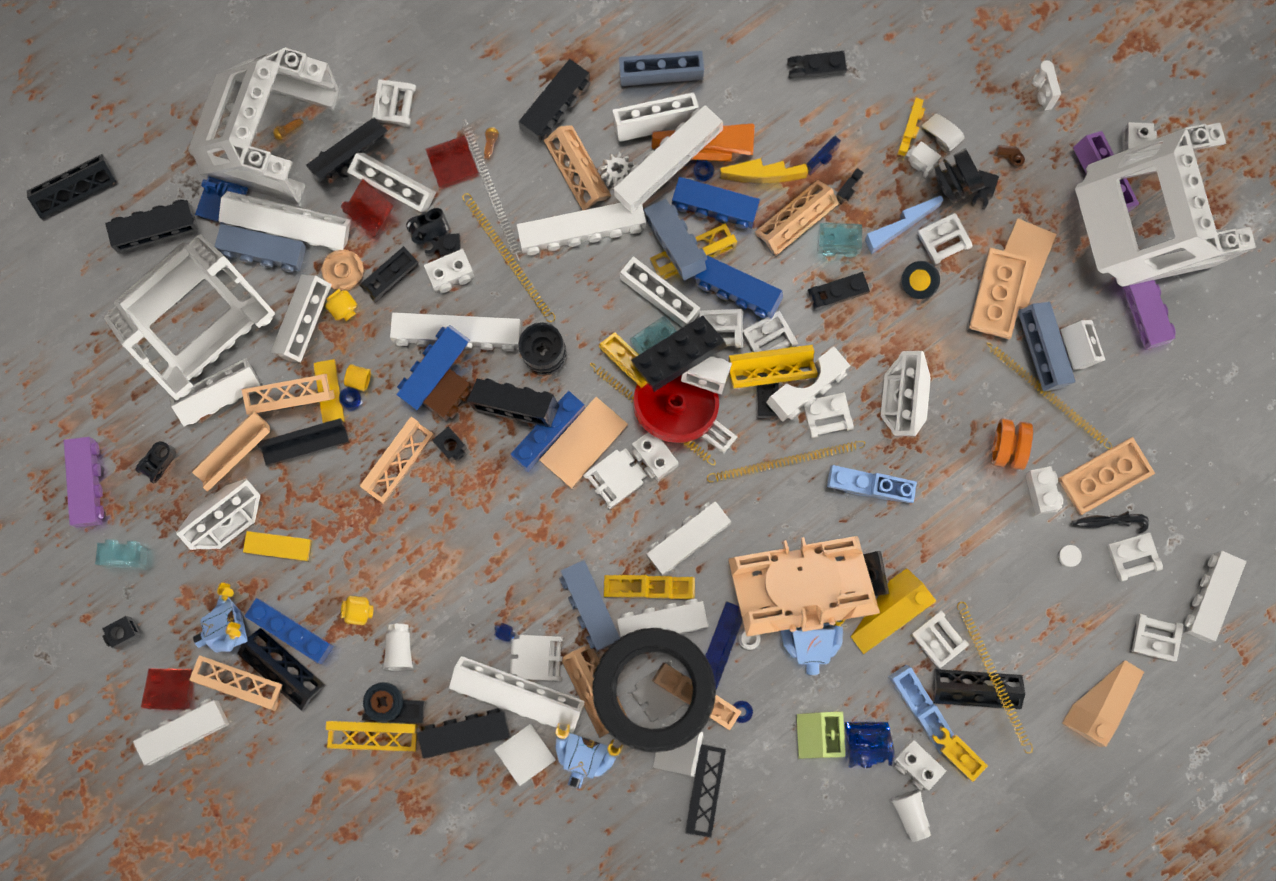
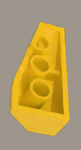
M907 568L887 583L889 594L878 596L876 599L880 612L864 616L850 636L862 654L868 652L936 602L926 586Z

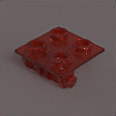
M465 135L425 149L439 187L478 174Z
M364 179L359 183L349 202L345 201L341 205L342 212L352 217V221H357L356 224L360 225L366 230L367 234L370 233L373 237L377 235L394 207L393 204Z
M148 669L141 709H177L182 711L186 708L189 709L190 700H187L191 683L189 679L193 670Z

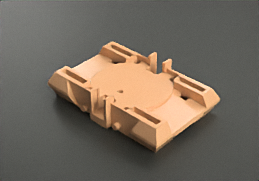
M858 536L807 545L805 538L802 537L801 549L789 551L787 540H785L783 549L728 559L747 637L788 629L794 632L799 627H801L802 632L822 629L823 623L829 622L830 625H834L835 621L878 614L880 612ZM839 556L844 557L841 561H836L835 558ZM754 571H761L757 576L752 575Z

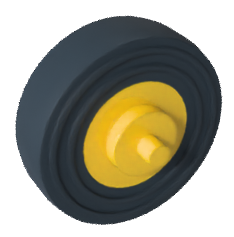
M913 262L905 268L902 274V287L912 298L925 299L931 297L939 288L940 274L937 268L929 262Z

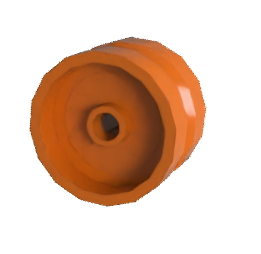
M1001 418L997 424L993 440L992 464L1004 467L1010 460V465L1013 469L1024 470L1031 452L1033 425L1020 421L1015 427L1012 420Z

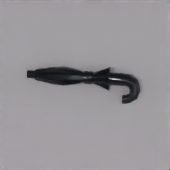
M1129 511L1119 516L1093 515L1071 522L1072 526L1099 528L1118 523L1129 526L1131 523L1142 522L1143 526L1138 528L1139 534L1148 530L1150 524L1147 516L1143 514H1129Z

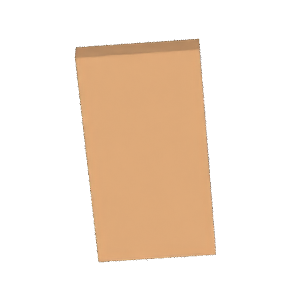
M1017 218L1004 251L1031 258L1019 309H1023L1030 302L1057 234Z
M989 248L969 329L1011 339L1031 258Z
M595 397L539 461L572 489L626 429L628 423L600 399Z
M1131 437L1061 476L1058 480L1081 516L1154 475L1155 472L1135 439Z

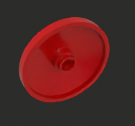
M680 375L655 392L648 383L642 388L637 384L633 396V409L638 422L654 437L668 442H689L703 436L713 426L719 410L718 393L682 382V375Z

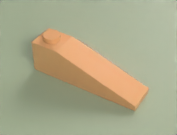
M1124 660L1072 705L1062 724L1097 746L1107 747L1120 724L1144 671Z

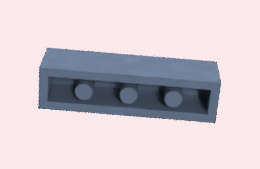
M702 51L619 57L621 86L703 80Z
M665 198L643 209L646 222L683 280L706 270L705 261L707 256L702 248L698 249L696 246L698 243L695 236L687 232L688 227L685 221L678 218L679 214L674 204L670 205Z
M220 224L214 246L227 259H232V256L238 257L246 263L256 261L268 268H273L274 265L281 267V270L286 272L300 271L306 251V246L302 241Z
M1051 302L1034 303L1019 310L1018 313L1043 391L1061 389L1075 383L1076 381Z
M585 560L561 570L562 576L559 577L563 588H568L572 595L568 599L572 608H577L581 615L577 617L581 628H587L589 636L586 639L591 649L596 648L597 652L611 646L616 640L618 641L620 636Z

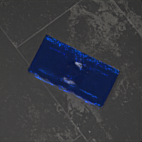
M833 136L807 162L806 166L810 176L822 164L825 166L833 158L832 154L839 148L841 142L837 136Z

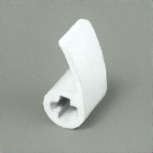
M934 114L922 125L923 129L936 136L938 145L947 153L965 139L964 134L957 126L939 114Z

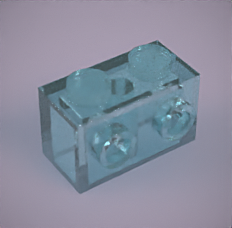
M819 224L818 253H823V256L827 257L835 256V254H844L845 257L860 255L862 250V224Z
M664 315L630 338V344L640 355L677 331L666 315Z
M106 539L105 543H97L95 565L105 568L146 570L148 548L140 545V542L127 541V544H118V540Z

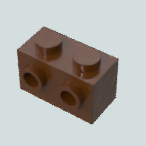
M449 368L423 403L428 409L447 421L448 418L452 419L456 415L461 401L465 402L469 398L472 387L469 382Z

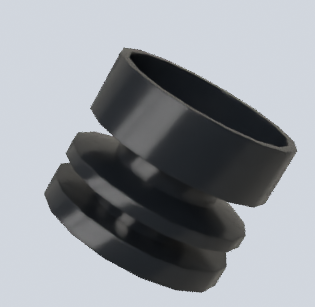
M966 148L953 154L955 160L953 166L947 159L943 160L946 166L945 170H942L939 163L933 165L936 179L943 193L953 204L958 202L955 192L958 191L962 199H964L966 196L963 188L968 187L972 193H975L986 187Z
M541 322L528 326L522 332L518 345L519 352L527 368L539 375H551L559 371L565 364L567 357L566 346L559 330L551 324ZM544 349H547L545 354L541 355L540 352H543Z

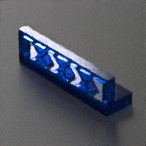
M727 601L705 655L712 668L716 690L743 621L739 606Z

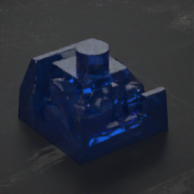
M844 722L845 751L848 768L856 765H861L863 768H871L873 765L885 762L886 760H888L889 766L892 765L895 751L888 722Z

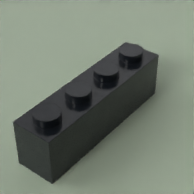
M569 59L518 121L519 128L538 143L543 138L546 139L551 134L553 125L561 122L565 116L564 112L566 109L574 106L579 93L587 90L590 85V73Z
M176 200L171 205H158L153 207L152 210L146 212L137 211L132 213L131 216L124 218L115 217L110 222L105 223L110 245L116 252L198 230L193 207L188 200Z
M488 378L485 380L476 379L467 400L475 411L551 428L559 408V403L550 392H536L529 387L518 388L510 383L500 384Z
M497 708L486 711L487 715L478 717L477 713L465 716V721L457 722L456 719L443 722L444 726L435 728V724L423 726L422 731L417 732L423 759L511 738L505 711L500 712V709Z

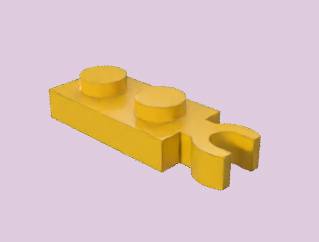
M915 98L898 155L905 157L911 139H916L919 130L916 123L918 119L922 120L925 108L922 107L923 99Z
M941 726L939 729L943 732V737L938 739V737L932 735L933 741L943 744L944 746L940 751L970 781L974 782L988 765L957 735L954 734L950 738L949 731Z

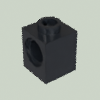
M449 426L432 440L451 463L454 460L456 462L459 461L466 454V445ZM450 441L457 443L453 451L446 450V444Z
M124 616L102 628L104 642L108 647L111 646L114 649H119L141 637L133 619L128 616ZM119 628H122L124 631L121 639L116 638V631Z

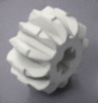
M619 152L616 158L610 154V160L603 159L604 166L600 167V172L603 173L601 179L607 180V186H610L612 183L615 185L619 179H624L630 174L629 172L634 166V162H628V155L622 159ZM617 168L619 171H621V173L614 171V169Z

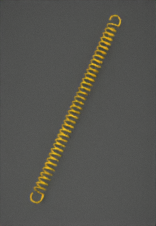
M478 207V208H476L474 211H471V212H473V215H475V218H477V221H480V222H481V221L484 220L486 217H483L481 220H478L479 217H476V215L479 214V213L482 211V210H480L479 212H477L476 214H474V212L479 209V207ZM491 226V227H489L487 230H485V231H486V234H488V237H491V238H492V236H489V234L492 233L495 229H493V230H492L491 232H489V233H487V231H488L489 229H491L493 226ZM521 271V272L518 273V274H515V275H517V278H519V281H522V282L528 278V277H526V278H524L523 280H520L521 277H518V275L521 274L523 271ZM531 289L526 290V291H528V294H530V297H533V298H534V297L536 296V295L531 296L532 293H529V291H530ZM537 304V307H539V310H542V311H543L545 308L548 307V306H545L543 309H540V307H541L542 305L538 306V304Z
M1064 401L1060 402L1059 404L1057 403L1056 407L1060 404L1062 406ZM1096 430L1097 432H1096L1095 436L1093 437V439L1099 435V434H1097V433H1098V430Z
M592 366V367L594 368V372H597V375L600 374V377H603V376H601V374L603 373V371H604L605 369H603V370L598 374L600 368L595 371V367ZM693 442V443L690 445V446H691V449H690V450H693L692 447H693V445H694L695 442ZM698 444L694 447V453L697 451L699 452L701 449L700 447L698 450H696Z
M812 451V453H814L815 458L817 459L816 451ZM800 453V457H799L798 454H796V458H795L794 455H792V459H791L792 464H793V457H794V459H795V461H796V464H797V456H798V458H799V460H800V463H801V455H802L801 453ZM780 458V461H779V459H776V462H775L774 459L772 460V463H771L772 469H774V467H773V461L775 462L776 468H778V466H777V460H778V462H779V464H780V467H782V466H781V459H782V458ZM764 462V464L762 463V465H763V467H764V470L766 471L765 462ZM760 463V465L758 464V466H759V468H760V471L762 472L761 463ZM737 467V472H736V470H735V473H736L737 477H738V470H739V472H740V475L742 476V469H743V471H744V468H743V467H741V471H740V469H739L738 467ZM721 471V475H720L719 472H717V476H716V474H715V477H716L717 481H718V474H719V476H720V478H721V480H722V473H723V475H724V472H723V471Z
M960 611V614H962V616H963L964 614L969 613V611H967V612H965V613H961V611ZM971 618V619H969V620H967V621H964V622H965V625H967V627H968L969 625L975 623V622H972V623H970V624H966L968 621H971L973 618ZM976 629V630L970 632V636H973V637H974V636L979 635L980 633H977V634H975V635H971L973 632L978 631V629ZM972 637V640H974L975 642L977 639H980L981 637H978L976 639H973ZM977 648V651H979L978 654H980L981 651H983V650H985V649H987V648H984V649H982V650H978V648ZM988 655V656H986V657H981V656H980V658H983V659H982V662H985V663H986V662L992 660V659H989V660H987V661H983L985 658L990 657V655ZM995 670V671H993V672H988V671H987V673H990V674H989V677H992V678H993V677L999 675V674H996V675H994V676H990L992 673L996 672L997 670ZM991 678V681H993L992 684H994V682H995L996 680H999L1000 678H997V679H995V680H992V678ZM1002 685V686H1000V687H995V686H994V688H997V689H996V692H999V693H1001L1002 691H997V690H998L999 688H1001V687H1004V685ZM998 693V696H1000L999 699L1002 700L1001 703H1003V701H1004L1005 699L1009 698V697H1006V698L1001 699L1002 696H1004V695H1006V694H1008V693H1005V694H1003V695H999V693ZM1011 704V705H1009V706H1004V705H1003V707H1006V708H1005V711L1010 712L1011 710H1014V709H1015V708H1012V709H1010V710H1006L1008 707L1012 706L1013 704ZM1007 712V715H1009V717H1010L1011 715H1013V714H1015V713H1017V712H1014V713H1011V714H1008V712ZM1018 716L1009 718V719H1011L1010 722H1011L1014 718H1016V717H1018ZM1020 723V724H1018V725H1013V724H1012V726H1015V727H1014V730H1017V731H1016V734H1019V735H1020V734L1026 732V731H1023V732H1021V733H1017L1020 729H1015L1017 726L1021 725L1022 723Z

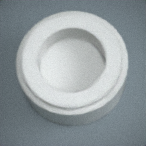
M1067 545L1059 551L1058 558L1063 566L1074 567L1080 563L1082 554L1076 546Z

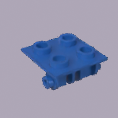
M208 176L207 180L203 179L201 187L204 190L195 215L219 222L221 197L227 191L246 195L248 188Z

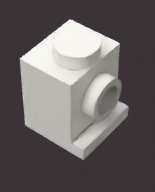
M922 141L917 147L913 145L906 154L909 157L908 161L911 162V166L918 171L924 172L923 177L925 179L934 169L933 165L938 163L941 155Z

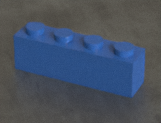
M683 177L678 178L672 198V204L680 212L691 211L702 218L709 216L715 218L720 223H734L741 229L753 227L760 199Z
M707 255V260L705 261L706 270L695 276L699 288L707 292L709 290L716 292V295L723 300H733L742 309L750 308L759 317L765 318L767 316L771 319L773 318L783 299L781 289Z
M451 325L447 326V328L442 327L435 336L438 340L434 345L429 344L422 353L425 355L421 362L417 360L410 369L412 372L411 376L408 379L404 377L397 386L399 392L396 395L416 410L422 406L425 399L471 341Z
M570 391L558 401L559 408L551 428L536 425L511 452L512 459L527 472L585 409V404Z
M258 598L255 599L244 616L318 664L322 665L334 647Z

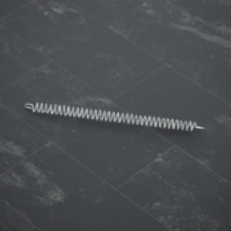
M468 127V128H466V129H463V128H462V130H464V133H465V130H469V129H471L472 127ZM469 131V132L465 133V137H467V138H468V137H472L471 135L466 136V134H469V133H472V132ZM474 137L468 140V144H475L474 142L469 143V141H472L476 138ZM477 148V149H475V150H471V151H472V154H473L474 151H477V150H479L480 148ZM484 159L476 161V165L479 166L485 164V162L477 164V162L483 161ZM487 166L479 168V172H486L485 170L480 171V169L486 168ZM486 173V174L482 175V179H484V180H485V179H489L491 176H488V177H486V178H483V176H486V175L489 174V173ZM494 190V191H492V192H488V191H487V193H489V196H490L491 193L496 192V190ZM494 194L493 196H490V200H492V202H493L494 200L499 199V197H497V198H495V199H491L492 197L497 196L498 194ZM501 201L492 203L493 207H495L494 204L500 203ZM500 208V209H498V210H495V211H496V214H497V211L503 210L504 208ZM504 219V220L500 221V225L503 226V225L509 224V222H506V223H504V224H501V222L506 221V220H508V219ZM507 226V227L503 228V232H505V233H506V232H510V231H512V229L507 230V231H504V229L510 227V226Z

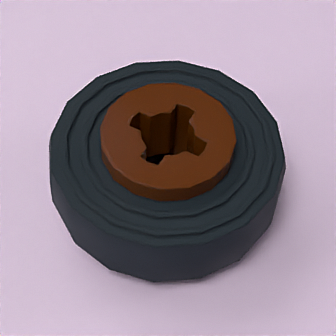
M379 682L372 685L366 691L363 697V707L365 713L371 719L377 722H388L400 714L403 707V697L396 686L388 682Z

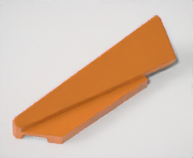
M754 124L723 126V130L692 159L732 161V153L753 155ZM675 130L653 132L652 149H657L661 141L665 137H670L674 134Z

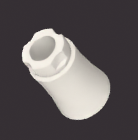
M407 624L387 625L383 670L408 671L414 669L411 658L410 633H408L409 626Z
M921 790L910 791L891 800L912 842L931 836Z

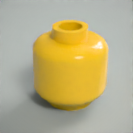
M338 289L326 298L328 302L325 307L335 320L344 318L347 321L356 314L354 309L357 308V302L347 290L341 291Z
M348 596L346 601L342 600L340 617L344 618L346 624L365 625L368 618H372L373 605H369L367 597Z

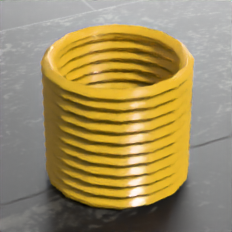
M350 364L345 373L344 386L365 391L369 385L371 370Z

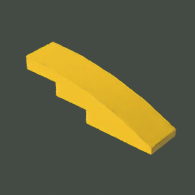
M759 158L720 168L719 175L720 179L743 183H779L804 179L807 177L808 169L806 164L785 168L784 161L763 166L762 160Z
M604 575V597L695 599V578Z

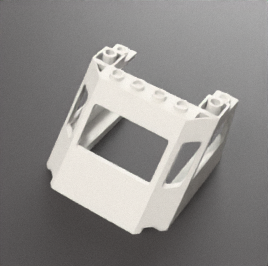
M282 48L243 61L216 74L188 151L190 155H193L200 175L241 185L249 190L299 205L306 185L287 178L293 162L273 156L268 151L252 147L251 143L271 91L332 110L340 91L328 63L309 58L305 53ZM235 80L242 82L222 137L214 139ZM225 150L229 160L214 156L213 152Z
M1221 123L1187 127L1087 166V175L1082 183L1077 184L1075 190L1099 272L1102 274L1110 273L1116 277L1117 284L1124 287L1215 267L1256 248L1250 227L1222 232L1216 231L1194 154L1195 150L1226 144ZM1157 172L1175 238L1139 250L1120 180ZM1180 248L1186 249L1185 251L1162 255Z
M200 234L188 244L183 242L118 297L114 302L116 306L105 315L104 320L130 354L175 400H178L190 393L193 384L189 380L192 377L199 376L208 363L215 362L219 354L224 349L232 347L240 335L248 333L253 324L258 328L269 324L275 312L225 256ZM222 269L237 284L240 282L251 296L241 301L238 300L215 274ZM206 279L227 301L230 308L183 350L174 355L150 329V325L199 282ZM143 337L167 361L168 365L162 374L153 367L148 357L137 344Z

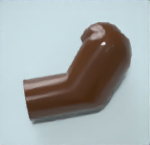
M997 146L996 155L1007 156L1014 166L1019 167L1024 164L1025 157L1018 147Z

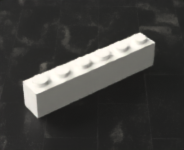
M706 105L701 109H696L686 123L682 122L678 125L674 134L670 137H665L661 141L660 146L655 151L651 150L640 165L636 164L633 166L628 176L624 179H619L615 183L613 188L614 196L633 213L723 130V121Z
M229 191L221 197L219 222H223L226 225L241 226L252 231H262L270 235L301 240L312 246L322 245L327 246L330 250L338 251L343 250L348 243L350 219Z
M616 203L517 224L523 254L535 255L540 250L548 249V251H554L564 245H569L570 247L580 245L583 241L597 242L607 236L617 238L622 236V233H640L643 229H646V220L642 205L631 213L622 203Z
M392 313L390 338L398 346H408V343H416L419 347H427L429 344H435L438 340L435 336L442 327L447 328V326L451 325L471 340L465 349H472V346L481 347L482 350H493V347L502 348L503 351L519 349L518 342L521 335L520 319Z
M462 656L454 668L449 689L455 690L459 694H466L476 698L478 701L496 705L500 709H507L522 717H529L541 724H548L557 728V724L560 723L559 728L561 730H567V725L569 724V732L572 734L575 731L585 703L581 699Z

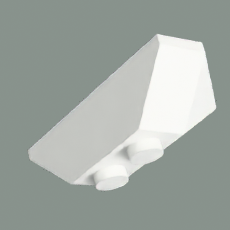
M902 351L899 358L891 365L884 376L881 417L895 436H916L927 420L931 377L923 351Z
M247 478L228 484L194 509L177 530L176 534L190 550L220 549L255 522L260 494Z

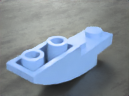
M835 465L830 466L827 487L843 490L845 493L906 503H914L917 482L880 473L872 474Z

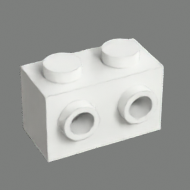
M1128 122L1123 129V151L1157 139L1154 123Z
M463 249L424 265L435 293H445L451 290L452 286L466 284L471 281V278L475 277Z
M1081 320L1060 329L1073 370L1085 369L1105 361L1092 320Z
M711 356L682 374L681 381L722 395L732 363L727 362L723 358Z
M649 432L632 443V448L634 449L631 451L638 462L643 461L646 465L644 470L651 479L655 477L659 481L679 465V462L664 442Z
M1051 466L1030 470L1025 474L1035 516L1057 512L1062 509L1063 496L1057 490L1058 477Z
M910 740L893 759L897 763L895 768L903 775L907 773L913 778L911 783L919 790L929 791L946 772L914 740Z

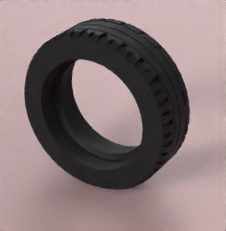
M662 628L635 630V632H630L620 637L618 641L616 640L599 660L592 684L594 706L600 721L607 731L623 744L645 752L674 750L694 739L707 724L712 714L716 697L712 668L701 649L684 635ZM648 652H662L673 656L685 666L692 681V699L685 714L672 725L659 729L641 727L629 720L621 710L616 694L617 681L625 665L636 656Z

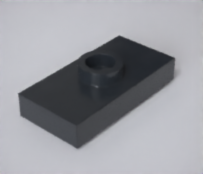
M758 375V376H760V377H767L768 375ZM779 383L757 385V418H779L766 403L771 395L779 390Z
M881 551L863 554L875 597L889 594Z

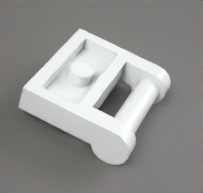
M1045 60L1040 65L1039 73L1032 79V84L1038 88V102L1043 106L1044 111L1051 110L1061 96L1053 63Z
M378 79L372 118L375 117L381 123L409 127L411 121L409 114L416 85ZM399 91H404L401 116H396Z
M956 213L917 232L933 265L941 263L942 259L963 249L972 248V242ZM959 236L960 242L937 253L935 247Z
M742 309L700 311V317L703 315L718 333L735 332V338H723L727 346L743 348Z
M780 311L776 312L772 319L767 317L743 330V335L753 352L761 351L760 346L782 334L785 335L786 339L767 350L798 345L795 336Z
M845 392L816 398V401L810 406H803L811 438H817L820 434L844 429L847 431L854 430ZM843 416L844 421L817 427L815 425V421Z
M1151 533L1107 545L1120 582L1128 580V577L1152 570L1155 572L1163 570V565L1158 557ZM1149 556L1151 561L1125 569L1122 564Z
M942 610L911 634L938 669L969 646V643L966 640L963 641L944 617L946 615ZM939 623L955 643L956 647L954 649L949 646L933 626L934 624Z
M1139 613L1136 620V630L1131 652L1177 662L1183 624L1178 622L1173 624L1147 618L1146 615ZM1145 626L1172 632L1173 636L1170 638L1145 632Z

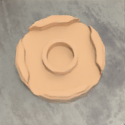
M343 249L333 251L327 255L322 264L321 272L323 279L332 284V289L336 291L338 289L349 291L357 287L362 281L364 266L357 254Z

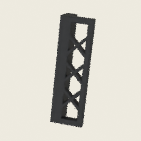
M373 117L307 163L306 166L319 183L354 159L356 153L364 152L384 138L388 130L385 126L382 127L377 119Z
M101 154L27 190V198L41 219L116 182V179L108 167L107 160ZM103 169L109 176V179L103 182L94 180L96 173ZM81 180L90 182L88 189L84 191L75 189L77 182ZM61 190L71 192L66 200L57 199V193ZM42 199L52 201L50 208L41 211L36 202Z
M339 418L262 440L257 445L262 451L265 465L269 467L349 444L350 441L345 423Z
M261 628L247 638L248 641L243 643L237 652L243 660L265 679L282 684L280 692L301 711L307 707L311 698L325 685ZM259 636L266 646H259L254 640ZM271 653H278L282 657V661L273 659ZM287 667H294L298 671V675L290 674L287 671ZM303 681L311 682L315 688L312 691L308 690L304 686Z
M935 669L933 701L936 704L1006 708L1003 705L1009 706L1013 704L1008 708L1022 709L1025 698L1023 675L992 673L990 676L999 674L992 678L989 677L990 673ZM940 677H946L952 681L950 683L941 682ZM991 678H992V680H995V679H997V678H1000L999 680H996L994 683H999V682H1001V681H1002V683H1000V684H998V685L995 686V685H988V684L985 683V681H986V680H990V681H991ZM963 679H970V680H972L974 683H973V684H966V683H965L964 681H962V680H963ZM1017 682L1018 687H1011L1006 683ZM1004 685V687H1001V688H999V689L997 690V691H1002L1001 693L996 692V689H997V688H994V686H995V687H1000V686ZM998 693H999V695H1003V694H1005V693H1008V694L1002 696L1001 699L1006 698V697H1009V698L1005 699V700L1003 701V703H1001L1002 700L999 699L1000 696H998Z
M703 744L700 746L685 834L712 837L726 753L724 748ZM708 751L721 753L719 763L713 767L707 761ZM706 764H707V766L709 767V770H707V771L705 772ZM718 766V772L716 774L713 769ZM712 771L716 777V784L707 789L703 783L704 776ZM703 786L706 791L701 794ZM715 788L714 796H712L710 791ZM708 793L713 800L712 806L703 811L699 805L700 798ZM700 809L702 814L698 816V810ZM711 810L710 819H709L708 816L706 815V813H708V812ZM703 815L709 822L708 832L695 830L697 820Z

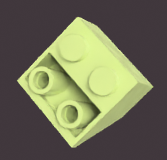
M843 712L796 714L798 759L846 757Z

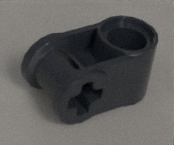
M440 208L430 209L421 215L410 218L406 223V228L411 233V239L416 244H423L435 237L442 236L450 228L444 212Z
M163 441L156 442L137 464L135 471L147 476L152 484L156 483L176 456L175 448ZM166 447L167 454L161 458L160 450Z

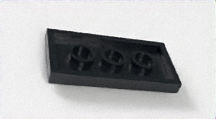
M702 315L631 361L636 370L655 392L724 349L727 345L725 340Z

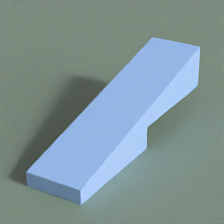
M942 196L903 210L900 215V221L867 233L865 242L870 253L873 254L940 207L943 202Z
M905 665L888 677L938 753L941 754L940 749L944 745L933 741L931 736L935 735L938 739H941L943 737V732L939 729L941 726L949 731L950 738L954 734L938 707L933 704L913 669Z

